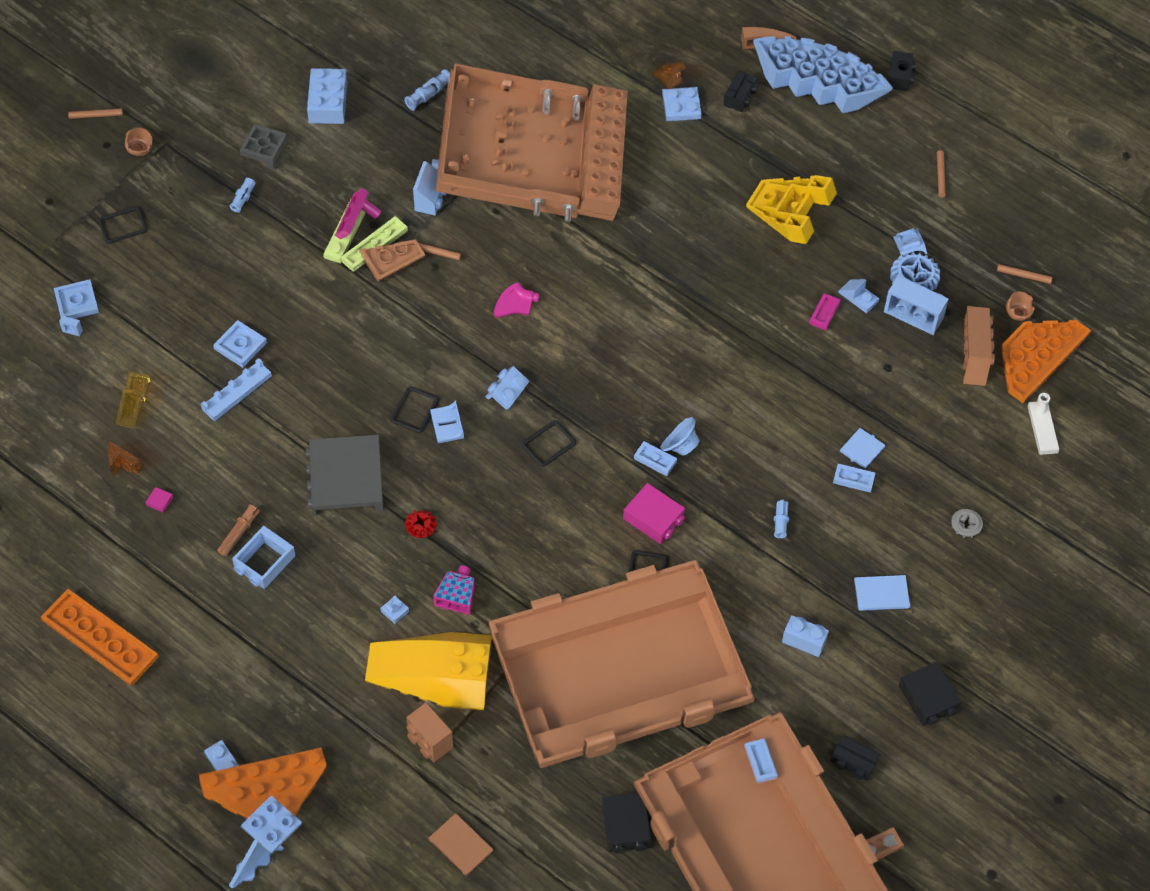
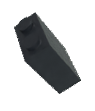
M937 662L901 677L899 687L922 726L927 724L933 725L939 722L942 717H951L958 712L961 701Z
M639 793L602 797L608 852L619 854L624 853L626 850L643 851L650 848L651 836L647 809Z

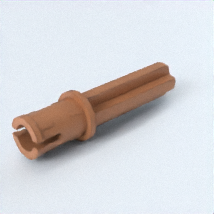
M250 504L244 514L238 517V522L219 546V554L226 557L246 529L251 527L250 524L260 513L257 507Z

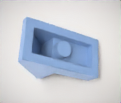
M851 279L838 293L867 314L878 303L879 298L865 288L867 280Z

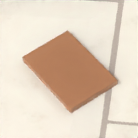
M456 813L429 837L430 842L466 876L494 851Z

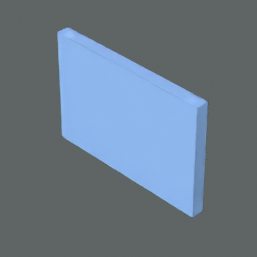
M906 575L854 578L858 611L910 608Z

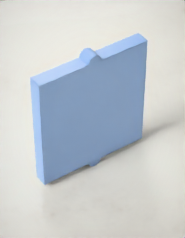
M859 428L840 449V452L849 457L851 462H856L866 469L885 448V445L874 438V435H870Z

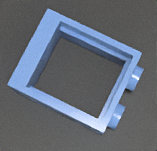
M263 526L232 558L234 570L239 575L248 577L253 585H259L265 589L295 557V551L291 544ZM265 543L282 556L261 576L245 565V563Z

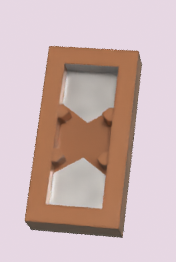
M894 827L866 840L877 860L902 849L904 846Z

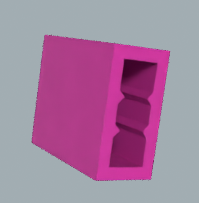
M647 483L624 509L623 519L661 544L665 539L668 540L672 536L673 529L676 526H680L685 520V508Z

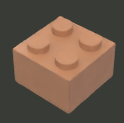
M424 703L406 717L407 736L414 745L418 744L421 748V753L426 759L430 758L435 763L453 749L452 731L427 703Z

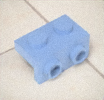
M514 366L509 369L504 368L498 375V381L493 382L487 389L489 392L486 398L490 399L493 397L506 410L511 407L529 383V380Z

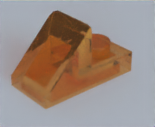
M683 62L667 63L655 70L653 74L667 88L672 89L682 82L680 75L685 66Z
M111 441L107 443L111 474L114 475L122 466L126 471H132L138 475L142 470L140 459Z

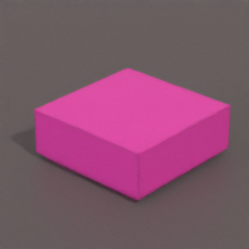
M155 487L147 499L146 505L164 513L173 499V495Z

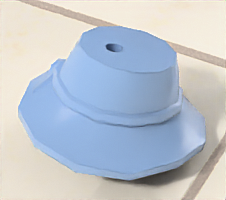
M690 417L682 421L664 440L660 448L663 451H675L682 456L690 453L699 443V438L694 430L696 420Z

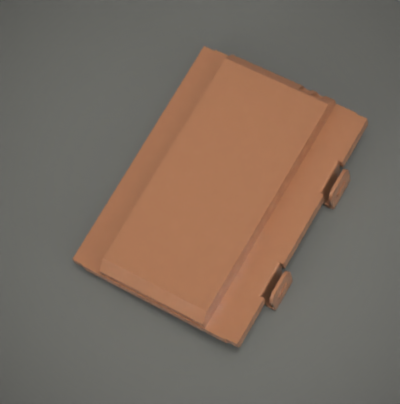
M697 560L656 571L654 565L626 573V581L566 599H561L560 594L557 593L531 601L532 609L489 622L493 642L529 743L540 768L582 756L584 751H586L588 758L612 752L617 744L681 725L683 720L684 726L690 728L710 721L714 714L754 702V696L751 691L752 687L704 571L700 568Z
M781 712L772 716L768 715L737 731L712 741L709 745L701 746L680 758L644 774L643 777L634 781L635 788L652 816L651 827L657 840L665 851L669 849V842L673 847L671 852L693 891H888L873 867V864L878 862L876 856L862 833L855 836L819 776V774L824 772L822 766L809 745L802 748ZM765 738L778 777L773 780L757 783L745 749V743Z

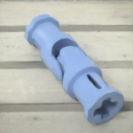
M443 69L437 77H432L421 88H417L414 94L406 96L404 101L407 107L414 111L422 102H427L431 97L442 91V88L448 84L450 73Z

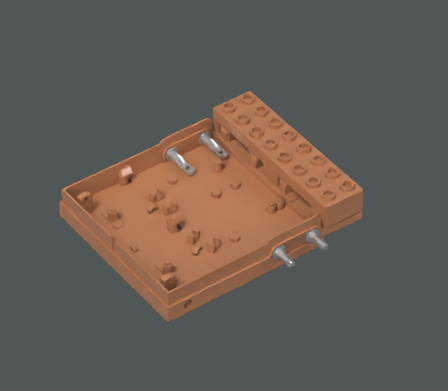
M455 64L448 78L435 191L534 210V216H539L540 211L565 216V222H570L571 217L577 218L578 214L613 221L620 206L628 91L593 84L589 97H587L588 89L586 87L551 80L540 81Z

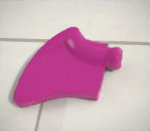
M520 282L509 286L496 303L494 317L500 318L511 314L528 316L532 301H539V293L524 289Z

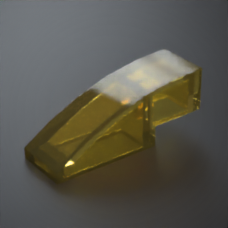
M129 372L126 388H123L116 426L135 429L144 406L151 379L147 374Z

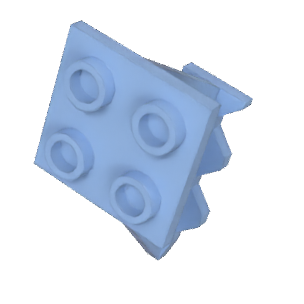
M270 796L241 825L255 840L242 863L237 865V872L229 884L232 889L243 881H252L255 878V869L258 866H267L270 863V854L274 851H282L283 847L281 844L302 824L297 817L273 796Z

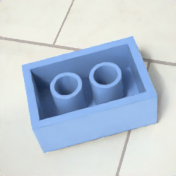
M311 69L307 106L309 123L344 124L347 93L346 69Z
M898 275L888 291L884 312L934 335L944 318L948 298Z

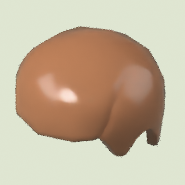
M133 128L127 132L125 148L130 154L144 156L150 152L152 135L148 130Z
M1014 292L1006 304L1008 315L1017 321L1029 319L1035 309L1032 306L1033 298L1025 292Z

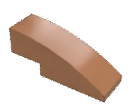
M742 27L741 41L743 49L755 48L753 40L756 38L775 36V39H785V36H791V39H797L796 36L774 29Z

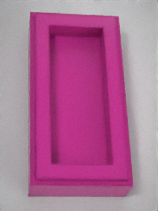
M824 293L809 324L826 331L840 305L841 299Z

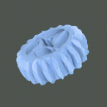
M912 252L910 255L899 256L893 263L890 271L892 284L899 275L933 291V289L937 288L940 280L938 263H934L933 258L928 259V255L921 256L920 252L918 255Z

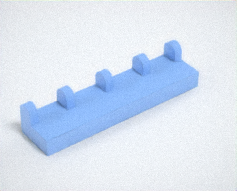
M261 359L255 360L256 363L249 369L245 368L243 374L234 381L231 379L228 382L229 385L220 392L216 391L214 396L207 402L203 401L201 403L202 410L214 422L272 376L271 372L263 365Z

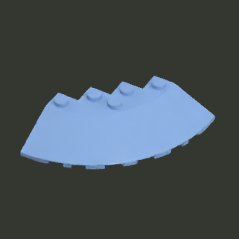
M775 36L753 40L764 75L773 89L788 85L796 97L812 94L819 105L835 102L842 113L858 110L892 90V86L881 74L874 72L871 65H865L856 55L850 52L846 54L839 51L836 46L831 44L822 45L814 43L813 39L808 38L794 40L791 39V36H785V39H775Z

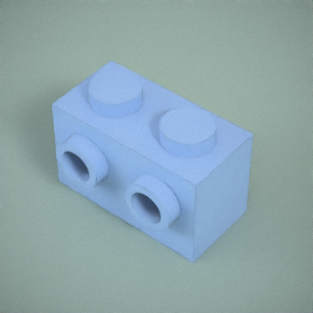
M791 615L783 634L782 643L820 657L829 630L825 629L822 625L807 622L802 617Z

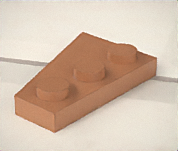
M417 240L359 250L377 282L425 257V253Z

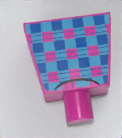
M460 566L457 573L451 571L446 573L433 596L434 606L467 615L471 614L475 579L469 576L471 571L469 567Z

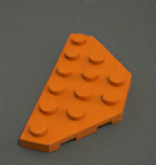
M1058 320L1043 321L1042 323L1024 321L1001 346L1008 393L1024 404L1090 335L1091 330L1077 320H1069L1068 322H1058Z
M322 748L200 774L199 781L205 798L218 802L223 808L236 815L238 813L248 819L270 796H273L295 816L305 799L308 798L316 786L320 776L325 772L327 765Z

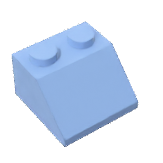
M425 161L422 164L413 188L414 208L418 212L436 215L437 210L442 207V196L446 195V193L435 191L438 170Z

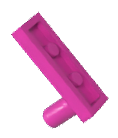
M364 188L354 193L335 233V236L340 240L350 235L361 209L374 219L381 213L379 208L366 199L369 192Z

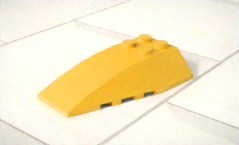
M449 632L370 643L365 681L388 689L393 688L399 690L400 693L411 694L419 697L421 700H429L443 707L484 710L492 635Z

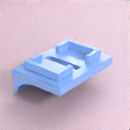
M913 228L894 236L901 256L914 251H923L927 254L925 243L918 229Z
M456 401L449 406L430 410L438 443L464 439ZM456 422V423H453V424H448V425L439 426V425H441V424Z

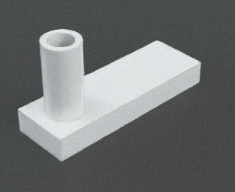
M1041 393L1037 402L1028 403V411L1039 455L1055 454L1059 451L1048 405L1050 396L1047 393Z

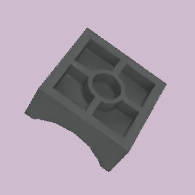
M254 124L240 149V155L267 163V168L274 170L282 149L288 145L287 134Z

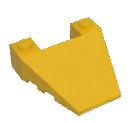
M814 175L810 176L809 179L794 177V180L785 181L784 178L761 180L746 207L789 241L807 244L814 232L810 217L806 216L813 203L829 206L837 192L833 179L830 177Z

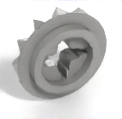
M970 509L957 511L951 520L952 528H954L956 534L962 535L963 538L966 536L972 538L974 535H978L983 526L980 515ZM968 518L969 526L966 529L963 523Z

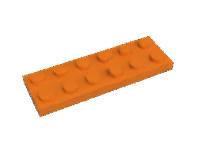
M67 589L41 616L43 622L130 686H133L159 658L158 653L70 589Z

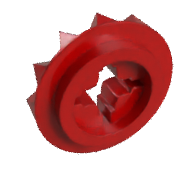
M423 509L420 511L414 510L405 521L407 532L416 538L430 536L437 526L435 516L430 511L427 512ZM418 519L422 522L425 521L424 528L418 524Z

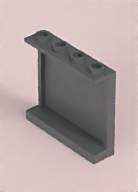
M379 435L309 439V447H306V457L310 459V464H307V475H311V480H307L308 492H311V497H308V508L312 509L313 516H316V510L375 506L376 512L383 511Z

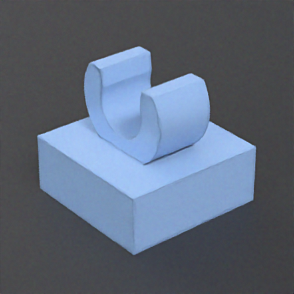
M394 596L381 607V612L396 624L409 612V608Z

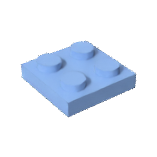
M697 87L663 89L662 95L666 121L701 119Z
M90 279L54 288L61 317L66 316L76 319L99 313Z
M237 320L213 346L216 351L243 368L267 343V340Z

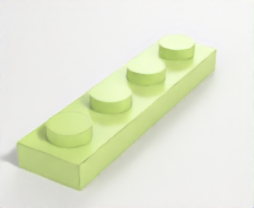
M361 209L350 235L341 240L335 236L340 225L339 222L324 252L325 259L341 263V257L347 252L366 212Z
M396 216L345 253L341 257V262L353 272L366 263L359 252L360 249L390 245L408 231L407 226Z

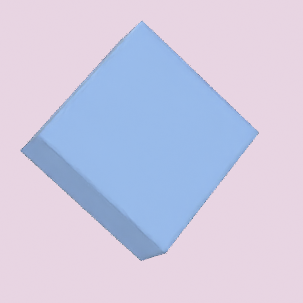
M66 316L61 317L59 322L62 332L76 336L81 335L83 330L80 320Z

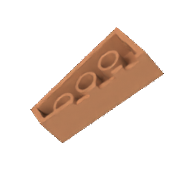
M967 306L964 319L965 359L963 370H965L963 384L986 386L990 365H994L995 354H992L994 341H991L994 330L990 328L993 324L990 308Z

